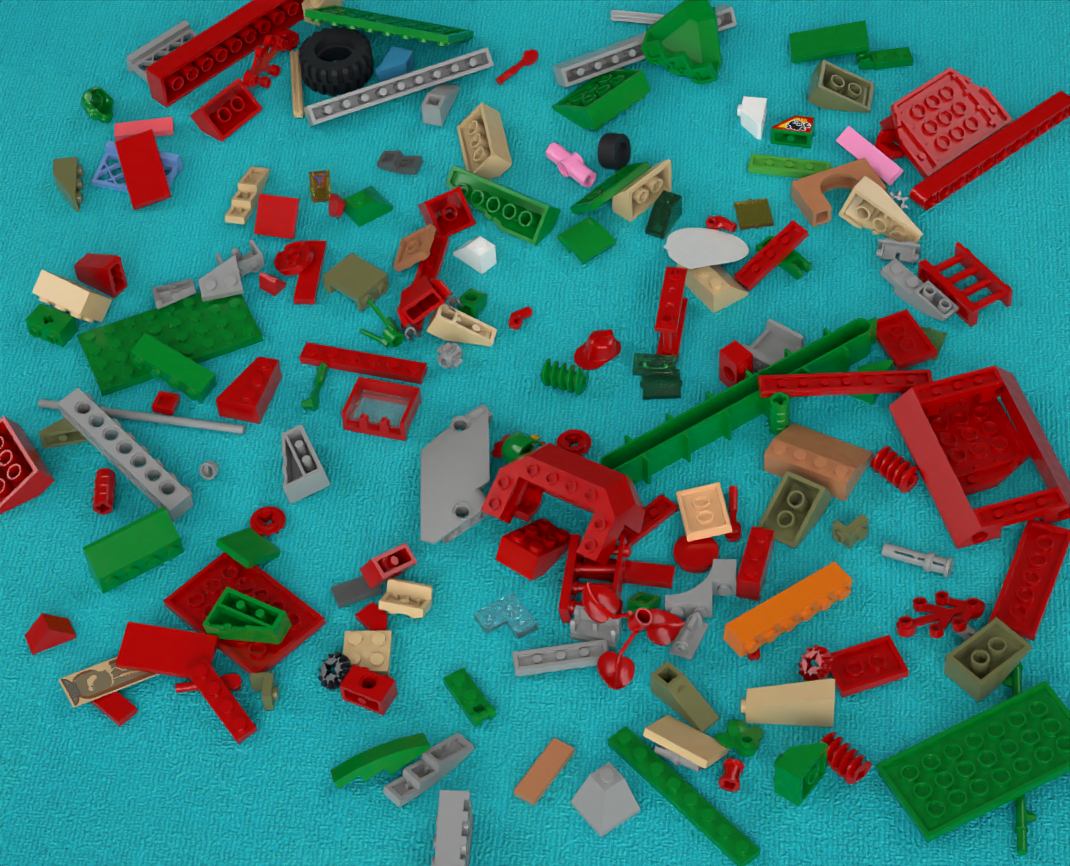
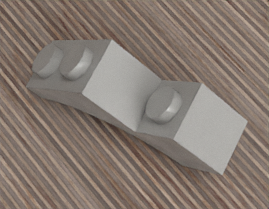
M713 559L710 573L698 586L684 593L665 595V611L679 618L689 617L694 612H700L702 618H712L713 595L736 596L737 559Z

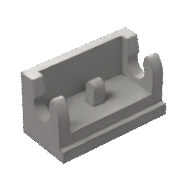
M576 605L574 609L575 618L574 620L571 619L570 639L582 642L606 639L607 647L615 649L622 633L621 618L612 619L609 617L605 623H598L586 614L583 606Z

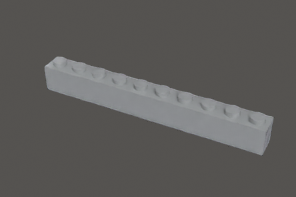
M722 4L715 7L718 32L737 25L732 6ZM646 32L554 65L553 70L557 84L569 87L645 59L646 57L641 46Z
M487 47L306 106L303 109L310 127L492 67L494 64Z

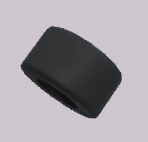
M605 133L599 141L597 152L601 167L620 170L626 166L631 154L628 137L625 134Z

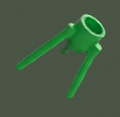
M368 299L367 302L387 327L383 331V338L364 329L359 331L382 343L386 348L389 345L393 348L401 345L405 338L404 334L400 332L391 317L386 318L373 301Z

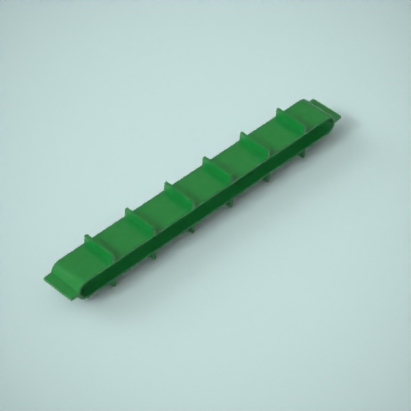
M874 317L870 320L858 318L833 332L825 327L822 338L792 353L785 349L783 359L755 374L746 370L744 380L715 396L708 391L705 392L706 400L674 418L666 413L665 423L633 440L627 435L624 436L625 444L601 457L599 464L627 475L631 478L633 484L641 480L645 481L648 485L651 484L650 475L681 458L691 462L692 452L722 436L731 440L732 430L762 414L769 419L770 398H761L757 382L758 375L849 372V366L867 357L871 352V346L876 343L877 318Z

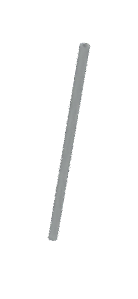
M39 399L38 407L60 410L58 406L60 401ZM104 407L109 417L237 434L245 433V426Z

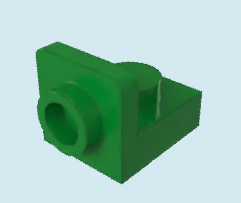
M639 592L628 600L627 612L632 611L634 613L639 608L656 609L660 606L661 597Z

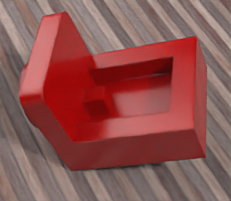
M882 129L877 136L875 147L891 160L904 158V152L898 145L893 143L896 131Z
M528 484L514 516L529 522L541 507L543 491Z

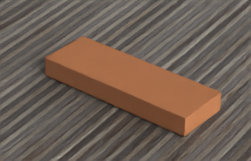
M553 738L516 786L514 795L535 806L574 755L575 749Z

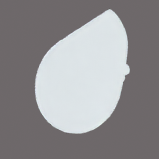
M708 228L676 230L667 237V243L663 246L665 249H668V254L672 260L689 269L738 261L746 257L749 252L747 244L740 238L723 231Z

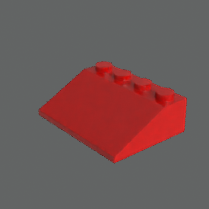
M6 416L0 419V514L39 496L55 481L21 426Z

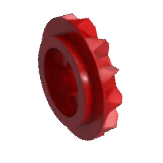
M281 30L272 35L283 36L288 41L286 49L282 50L283 53L287 50L291 52V49L297 48V44L300 43L299 35L292 30Z
M572 429L559 435L556 446L582 456V454H588L589 449L592 448V442L586 432ZM578 443V447H577V446H572V447H570V444H573V445H574V444Z
M272 506L258 509L250 518L251 528L259 535H267L268 537L273 533L279 534V530L284 529L286 522L284 512ZM272 519V523H268L265 526L264 522H269Z
M814 645L813 648H807L805 654H801V662L797 664L800 667L798 673L803 677V680H823L832 668V655L825 647ZM811 660L816 661L819 668L812 666Z

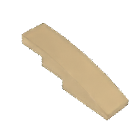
M252 166L238 182V191L231 199L232 206L225 214V222L242 225L247 222L259 201V194H262L270 169Z

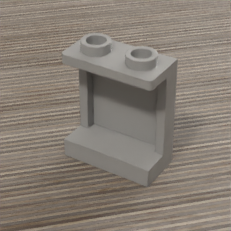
M769 319L766 322V330L750 346L744 343L742 346L753 354V371L757 373L783 359L785 349L794 353L803 348L804 336L783 326L779 322Z

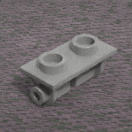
M891 238L878 239L879 249H877L876 257H880L881 260L893 261L896 258V254H900V262L914 264V262L919 261L920 244L913 241L897 242Z
M694 612L686 618L684 626L681 628L669 651L670 654L691 661L709 627V624L703 622L700 612Z

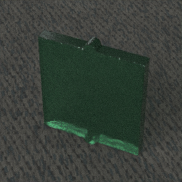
M679 369L642 371L640 387L643 390V400L681 398L682 381L680 380Z

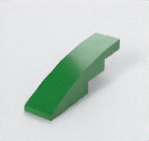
M424 733L398 738L375 746L331 769L333 782L340 789L358 776L366 782L384 769L391 775L431 747Z

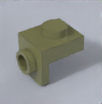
M861 514L848 526L835 520L832 527V536L838 543H842L847 548H850L867 536L869 519Z
M251 673L250 682L252 690L262 691L261 697L264 710H274L275 701H279V686H276L274 673Z

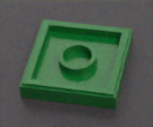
M250 527L217 539L216 543L218 548L247 569L277 558L281 552L279 548Z

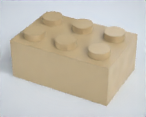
M41 270L32 293L39 296L38 300L52 304L55 308L64 312L67 311L71 316L93 323L94 320L103 322L112 299L74 281L45 270Z

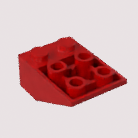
M540 518L503 535L495 560L532 581L544 575L568 551L571 535L568 531L551 524L549 520Z

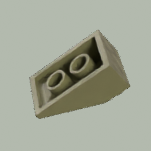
M822 60L812 73L807 101L823 109L869 113L875 83Z
M786 471L757 527L774 530V540L796 549L822 517L833 495L826 487Z
M996 617L946 655L944 673L976 701L980 702L1004 681L1029 653L1032 646Z

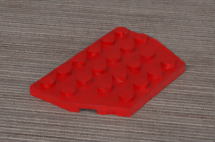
M951 67L890 106L900 149L924 179L933 175L1013 121L988 88L972 83L970 78L961 75Z
M976 395L940 404L938 415L927 418L965 496L997 487L1029 459L1027 447L997 398L981 404Z

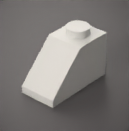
M743 96L742 104H738L737 116H741L740 124L756 139L761 140L767 115V98Z
M481 236L467 241L453 252L454 256L481 274L497 263L495 245Z

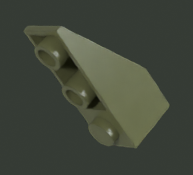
M77 157L53 159V175L56 186L73 209L79 212V204L83 203L82 192L80 191L83 190L81 176H84L83 165H79Z
M669 661L665 662L650 675L651 692L697 730L704 733L719 720L718 715L685 674Z

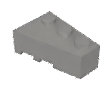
M302 424L282 433L283 490L290 504L331 484Z

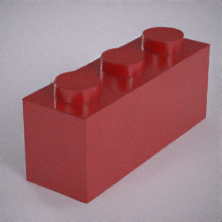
M751 527L737 576V597L760 600L774 550V530Z

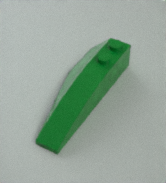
M452 165L446 181V185L451 189L460 187L465 199L471 206L483 213L500 230L533 245H537L554 229L561 209Z

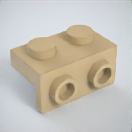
M389 578L387 581V592L379 600V609L386 610L390 614L400 613L411 618H423L432 606L433 587Z

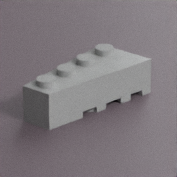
M440 790L438 814L436 815L437 835H434L435 857L432 856L431 866H469L473 828L470 791Z

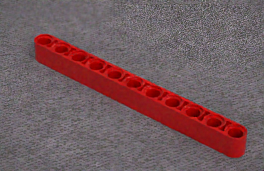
M1059 91L917 184L911 190L909 198L923 209H931L1070 116V95Z

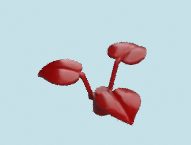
M587 582L584 586L582 593L583 607L586 614L592 620L598 623H605L609 617L612 619L628 617L627 624L632 633L620 649L618 655L613 651H607L597 661L599 675L608 687L613 690L622 689L629 684L635 672L633 661L630 658L622 657L633 638L639 632L647 630V637L651 642L659 646H666L676 639L685 621L674 614L660 609L648 610L646 608H639L634 613L628 611L627 613L615 615L619 610L620 603L617 595L612 590Z

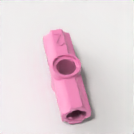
M555 142L550 144L545 151L546 157L558 166L560 173L564 177L571 176L583 187L589 188L596 180V173L584 164L583 159L578 153L571 154Z

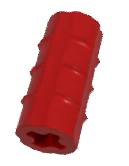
M109 468L98 470L94 480L93 510L102 515L112 512L115 501L116 474Z

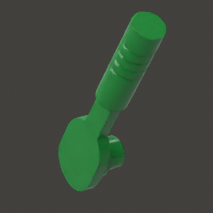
M326 363L319 364L315 389L311 392L309 399L302 401L303 409L318 410L320 403L319 394L328 367Z

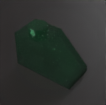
M665 190L662 191L654 202L646 226V234L664 240L682 215V196Z

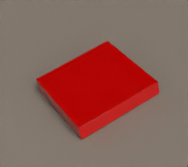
M259 194L254 234L295 239L300 199Z

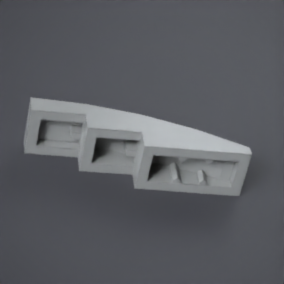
M460 733L454 734L424 752L421 760L404 768L403 775L400 778L384 786L383 794L400 808L441 780L474 750L475 746Z

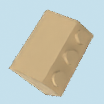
M666 159L654 164L650 169L612 197V211L631 222L672 191L671 160Z
M677 263L678 268H686ZM719 264L692 269L687 268L685 285L713 313L748 296V292Z

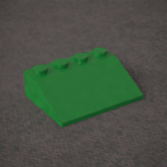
M615 69L592 78L552 105V108L584 129L598 130L603 127L605 122L615 119L618 113L631 108V104L644 99L645 95L651 90L643 70Z

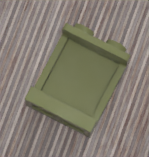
M352 252L323 275L324 286L327 292L332 294L335 290L340 291L356 301L357 308L361 312L370 306L367 302L368 299L374 302L389 290L388 275Z

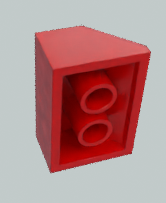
M238 78L193 112L190 117L202 132L222 142L263 108L241 79Z

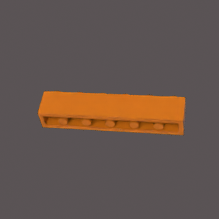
M834 561L725 624L723 639L740 657L748 653L752 654L763 644L773 642L780 634L790 632L797 624L810 620L816 613L821 610H827L838 600L846 599L851 592L853 579Z

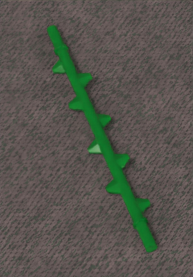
M1021 662L1013 669L1012 675L1006 677L1002 682L1003 685L1012 688V697L1022 692L1023 665H1021ZM1024 794L1014 799L1016 802L1015 833L1017 836L1018 855L1027 854L1028 827L1026 824L1036 820V815L1026 809V795Z

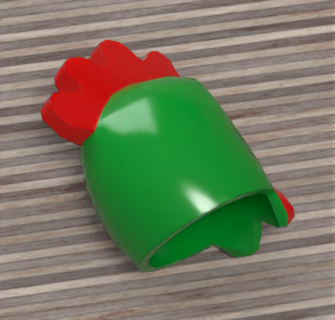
M516 431L512 435H504L502 441L496 442L494 444L495 449L491 453L493 457H503L507 463H510L517 457L532 451L535 443L539 447L546 443L537 441L539 435H528Z

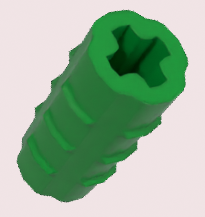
M776 392L770 397L769 431L776 436L790 424V398L783 392Z

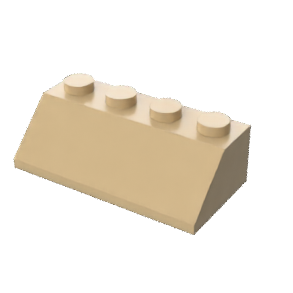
M481 102L457 126V132L466 170L489 179L500 177L510 168L512 161L500 112Z

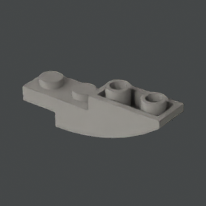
M896 258L881 269L880 275L895 287L893 293L918 311L945 321L958 311L959 307L929 280L923 283Z

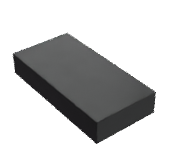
M361 576L332 586L331 592L340 609L382 594V589L380 585L371 589L365 578Z

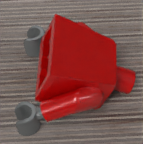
M422 276L420 279L414 280L409 287L401 292V301L397 308V314L403 327L407 328L405 337L414 342L413 334L419 338L422 336L421 332L415 329L412 324L414 325L445 303V300H448L447 305L453 312H456L454 309L456 303L463 307V303L456 296H452L453 293L442 280H429L426 276Z

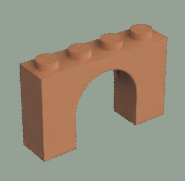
M862 158L792 181L791 197L810 225L815 227L831 221L832 206L823 195L825 192L836 188L852 191L864 176L881 186L886 193L887 187L868 161Z

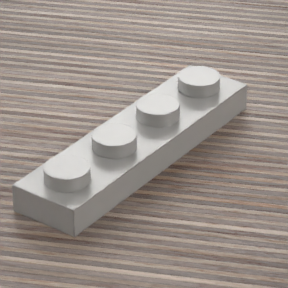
M606 639L512 652L515 675L517 677L596 666L599 657L608 651Z

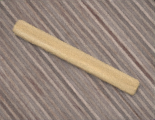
M292 50L290 52L293 114L295 118H302L304 116L299 51Z

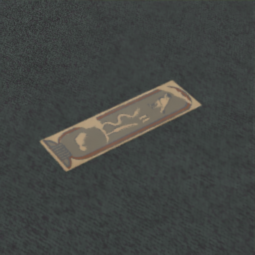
M117 657L58 680L74 708L159 674L118 668L116 666Z

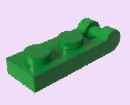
M464 668L443 678L444 685L474 727L481 725L482 721L487 718L490 720L497 716L494 707L488 703Z

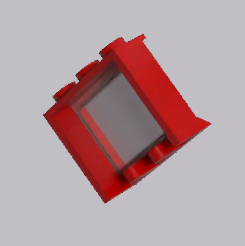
M358 377L341 412L344 430L406 441L408 429L419 405L422 403L420 388Z

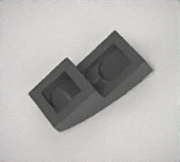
M401 150L383 151L376 165L378 168L389 172L417 175L423 164V159L421 156H403Z

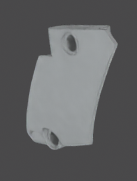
M483 404L464 416L454 417L451 421V426L421 450V541L435 544L441 540L443 543H448L488 516L487 513L481 511V508L487 497L482 490L490 482L489 422L492 421L493 414ZM463 514L466 515V517L461 518L458 517V515Z

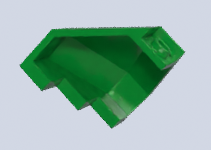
M684 0L649 27L641 46L647 61L655 66L657 64L667 68V71L680 77L685 75L696 84L717 81L722 57L715 7H711L708 0Z

